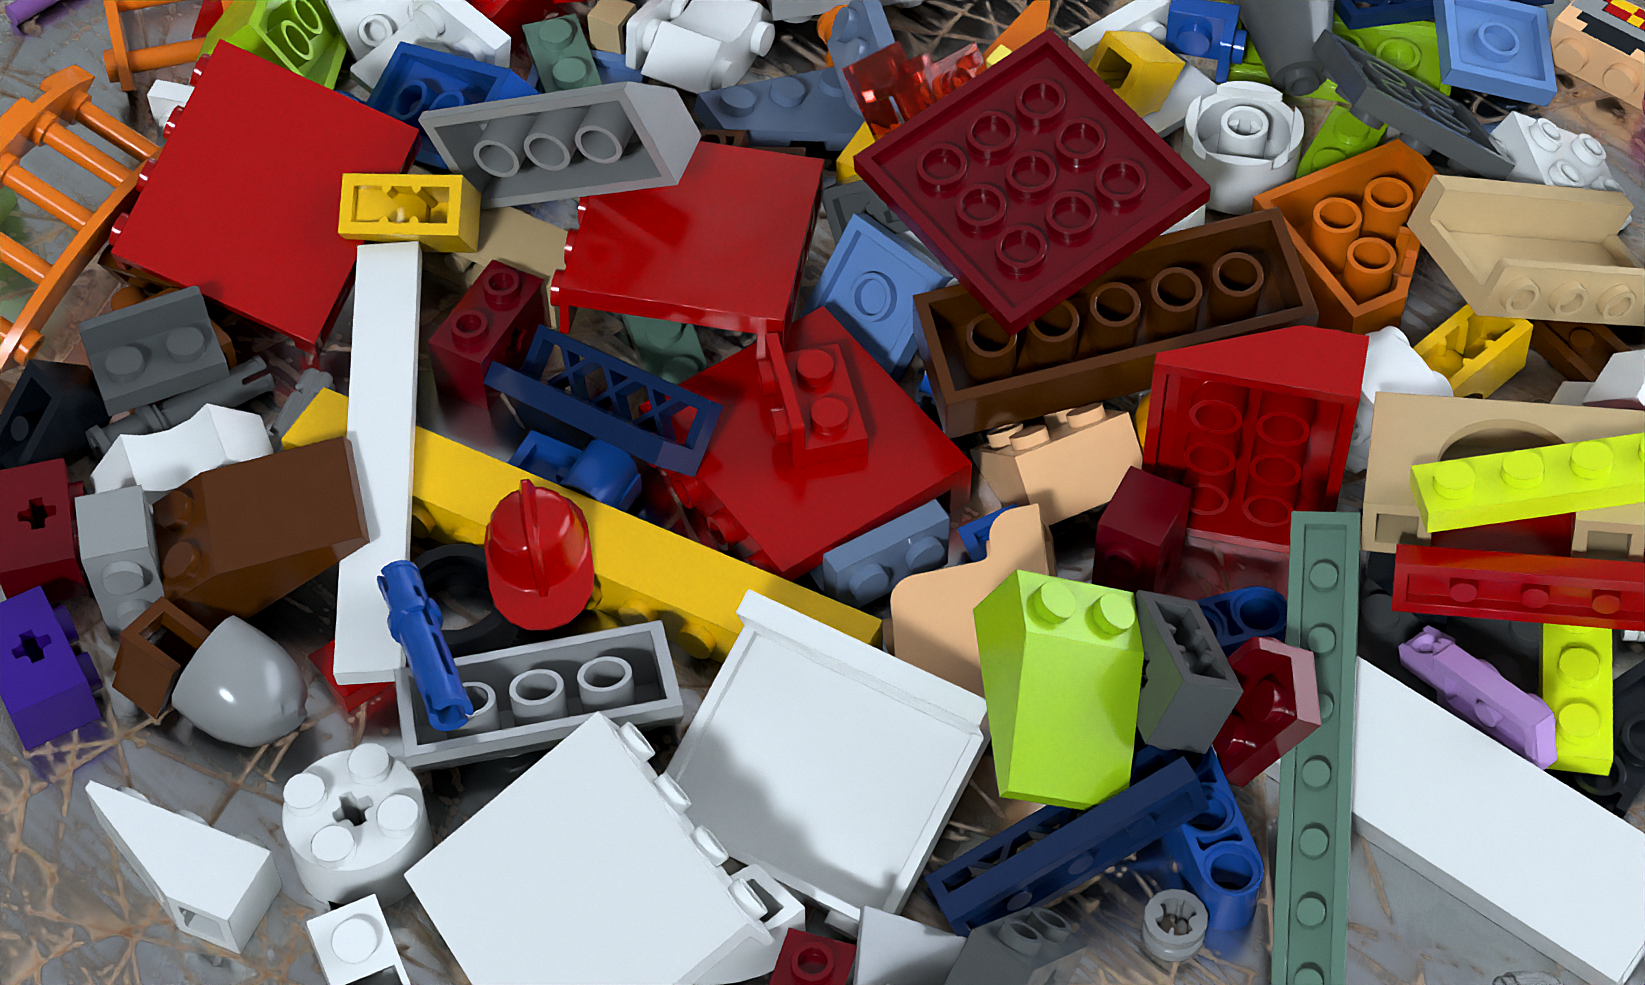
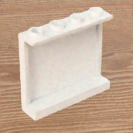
M748 589L736 611L744 627L665 773L680 786L689 798L692 805L684 813L695 829L701 824L704 825L726 850L729 858L721 866L729 876L756 862L802 905L806 902L828 913L824 921L826 926L857 942L861 906L867 905L900 916L991 739L986 699Z
M597 711L403 874L472 985H692L747 938H752L766 948L775 941L760 921V918L767 913L765 905L743 879L738 878L735 882L731 880L721 866L729 858L726 850L704 825L701 824L696 829L684 813L692 805L689 798L667 773L664 772L658 777L648 762L655 755V752L646 738L632 723L627 722L620 728Z

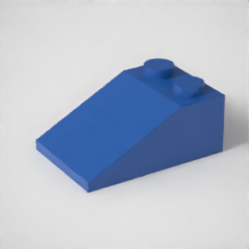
M400 41L365 105L420 130L421 149L413 165L424 166L432 170L436 175H453L418 121L422 112L538 95L540 93L511 69Z

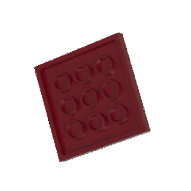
M1050 28L853 156L854 171L1010 337L1209 202L1211 186Z

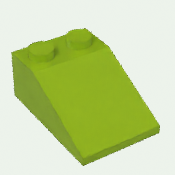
M234 0L208 32L196 60L198 61L203 53L211 55L219 39L333 90L348 46L324 0Z
M1016 569L973 608L999 797L1090 811L1130 786L1144 660V649L1134 592Z

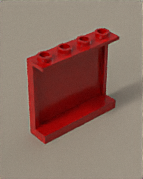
M219 39L212 54L203 53L197 61L190 79V86L194 87V90L185 107L177 105L171 112L163 132V138L167 142L158 160L150 158L144 165L136 184V191L140 192V195L131 213L123 211L115 221L108 241L109 245L113 246L111 254L118 267L125 271L128 270L129 266H132L181 289L198 286L204 299L292 338L296 348L319 357L355 284L357 245L375 243V241L345 239L338 234L343 173L409 174L421 149L420 130Z
M699 141L678 185L580 197L578 207V224L580 226L579 229H569L564 250L566 268L565 270H555L551 284L550 304L560 309V333H570L577 309L581 307L757 334L756 359L765 358L764 334L777 332L784 353L822 200L819 190L823 188L824 159Z
M824 306L791 323L784 353L839 343L868 436V455L793 468L787 445H776L773 439L769 420V407H774L775 403L772 395L762 397L759 390L755 368L757 342L678 384L685 389L723 405V408L695 477L662 468L670 477L673 489L682 504L688 509L695 507L706 519L710 534L720 548L725 551L731 548L742 562L790 582L823 564L824 553L911 512L935 498L949 513L970 502L972 462ZM665 395L666 401L671 399V397ZM649 400L638 406L639 417L652 410ZM688 406L670 416L676 441L685 443L698 409ZM656 425L651 427V429L657 431ZM647 462V463H648L651 467H653V468H657V467H658V466H655V465H653V464Z
M1571 513L1432 532L1430 546L1396 544L1392 611L1645 632V548L1642 563L1570 557Z

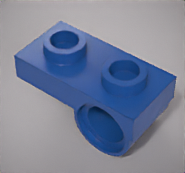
M531 430L507 462L512 466L627 513L642 491L641 474H638L633 458L626 451L601 439L590 441L584 451Z

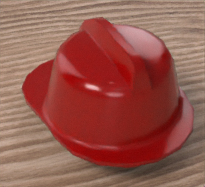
M530 479L520 480L519 490L511 492L499 501L486 526L484 546L489 589L496 609L510 623L527 630H551L568 624L585 609L593 593L594 566L588 524L582 509L569 498L563 497L558 492L544 487H535Z

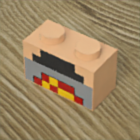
M1573 0L1554 21L1550 36L1554 66L1643 111L1645 109V10L1626 0Z

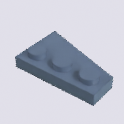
M835 67L700 92L697 94L694 112L708 130H745L749 147H791L793 141H821L826 151H843L867 119L848 107ZM880 117L876 118L878 120L892 124L889 120Z

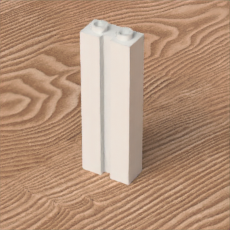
M1357 656L1351 830L1590 985H1624L1645 954V833ZM1281 758L1263 771V773L1279 783Z

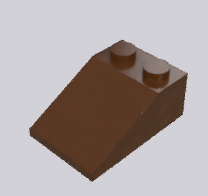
M344 436L201 472L152 504L164 598L211 632L226 618L233 615L243 621L249 619L370 543L352 443Z

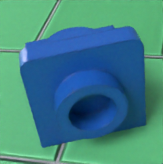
M1171 0L1165 47L1172 53L1218 60L1215 82L1226 83L1231 63L1242 65L1248 31L1237 29L1240 5L1208 0Z

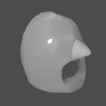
M233 615L218 625L196 651L182 672L173 691L172 706L193 725L214 738L252 748L271 744L286 736L303 723L307 715L305 703L308 691L297 664L283 647L260 630Z

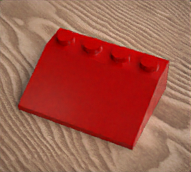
M1299 325L1156 353L1141 470L1192 489L1185 536L1290 554L1291 511L1336 512L1361 396L1370 336L1343 332L1337 329Z

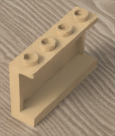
M1433 174L1411 214L1407 226L1478 316L1645 327V267L1617 236L1634 208V205L1622 192Z

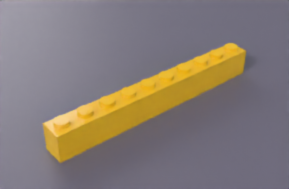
M323 387L282 437L281 441L284 451L340 436L347 438L349 397ZM415 425L411 535L415 537H430L444 544H472L485 549L486 526L490 521L493 510L501 499L511 492L519 490L520 480L530 479L535 487H544L556 491L561 496L569 498L583 511L588 524L594 566L593 593L585 607L587 610L595 608L622 620L626 626L662 620L667 640L678 644L685 652L696 658L706 659L709 657L724 664L744 627L736 611L746 592L750 589L883 651V620Z

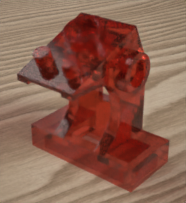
M896 41L841 69L876 142L901 125L889 97L893 96L904 122H906L986 70L987 66L975 41L934 62L929 51L908 60L900 41Z

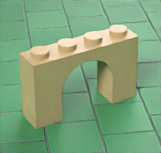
M1375 391L1363 500L1361 551L1396 553V544L1430 546L1431 533L1426 532L1409 486L1411 465L1645 432V411ZM1645 502L1571 513L1570 557L1642 563L1645 548Z

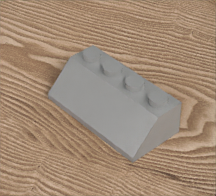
M631 81L424 111L418 119L453 175H463L481 193L480 210L678 185L702 136L676 89Z
M662 620L453 658L462 685L473 705L474 712L472 715H467L469 721L465 725L452 731H439L430 725L424 701L418 691L410 667L394 669L404 758L407 769L411 770L413 774L433 770H446L459 765L502 757H515L523 753L554 748L597 711L620 728L625 723L630 722L640 732L681 724L684 718L683 703Z

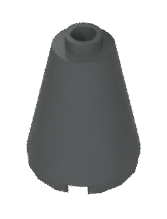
M1232 0L1234 5H1240V19L1248 31V35L1272 85L1277 90L1286 92L1291 96H1304L1316 91L1326 81L1327 77L1321 73L1324 65L1312 47L1324 29L1332 32L1334 0Z

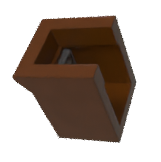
M161 596L119 634L121 644L112 668L116 672L112 687L157 720L172 706V694L182 672L212 632Z

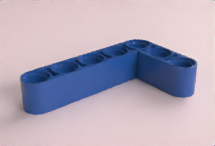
M1251 586L1195 600L1198 602L1226 658L1252 637H1271L1280 640L1283 644L1285 643L1287 600L1282 594L1272 588ZM1137 725L1134 741L1135 753L1149 746L1145 744ZM1212 745L1206 754L1173 749L1179 758L1185 757L1197 775L1210 809L1165 834V840L1187 892L1194 894L1205 906L1208 913L1207 925L1222 931L1238 930L1246 926L1255 915L1264 876L1262 858ZM1162 763L1145 773L1146 777L1164 768L1165 765ZM1205 824L1211 826L1215 830L1204 831L1197 829L1192 825ZM1227 881L1236 884L1241 889L1227 890L1216 883Z

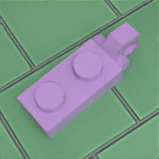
M1429 625L1405 644L1402 643L1399 646L1401 666L1436 690L1439 706L1542 770H1545L1557 761L1554 712L1551 711L1549 706L1540 697L1532 693L1526 694L1503 678L1488 661L1484 659L1477 660L1455 645V638Z

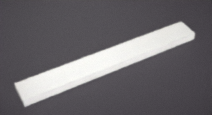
M419 241L357 245L347 439L352 443L370 543L339 561L333 675L338 685L394 682V669L404 668L406 665V654L403 646L392 638L388 628L387 618L389 609L379 590L377 576H384L381 569L391 562L398 560L410 561L422 251Z

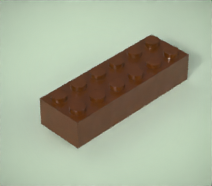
M1279 206L1159 235L1011 337L961 284L913 295V332L944 434L949 439L1149 390L1152 387L1156 353L1299 325L1316 327L1319 318L1318 308Z

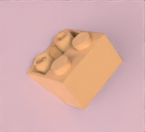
M1102 403L1089 404L1044 415V420L1024 427L1022 422L997 427L986 434L989 442L969 449L974 463L1003 507L1013 503H1017L1018 507L1038 503L1048 526L1109 502L1129 467L1133 466L1141 470L1143 460L1129 412L1104 409Z

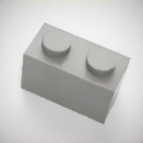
M141 484L75 497L81 561L110 637L119 635L161 596L164 597L155 524Z

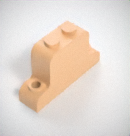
M1038 503L1006 510L994 520L990 528L989 540L986 541L987 557L984 560L911 575L901 580L895 586L890 598L892 617L883 619L882 628L888 654L985 699L973 608L1016 569L1058 577L1053 536Z

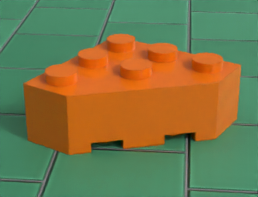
M1399 138L1253 196L1251 213L1280 207L1319 311L1316 326L1318 328L1337 329L1360 335L1380 331L1387 326H1393L1400 330L1422 247L1421 242L1407 226V222L1433 174L1439 175V173L1422 154L1404 144Z

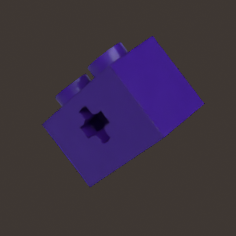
M41 586L0 602V697L26 751L102 718L92 693L104 687L93 661L87 651L77 656L74 655L70 644L79 641L80 638L64 604L53 609L51 608Z

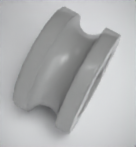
M1180 889L1160 891L1150 898L1145 907L1142 924V938L1146 948L1154 956L1171 962L1188 960L1196 955L1204 944L1205 932L1207 930L1208 913L1204 904L1194 894ZM1173 915L1175 916V923H1178L1180 918L1187 920L1186 934L1174 935L1173 927L1168 933L1164 932L1161 929L1163 917Z

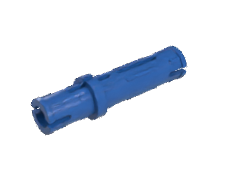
M408 560L391 562L381 569L384 576H377L379 590L389 609L387 624L390 634L397 643L403 646L413 678L424 701L430 725L439 731L458 729L469 721L467 715H472L474 711L471 700L468 698L460 680V675L448 644L441 632L443 616L439 605L427 596L420 571L413 562Z

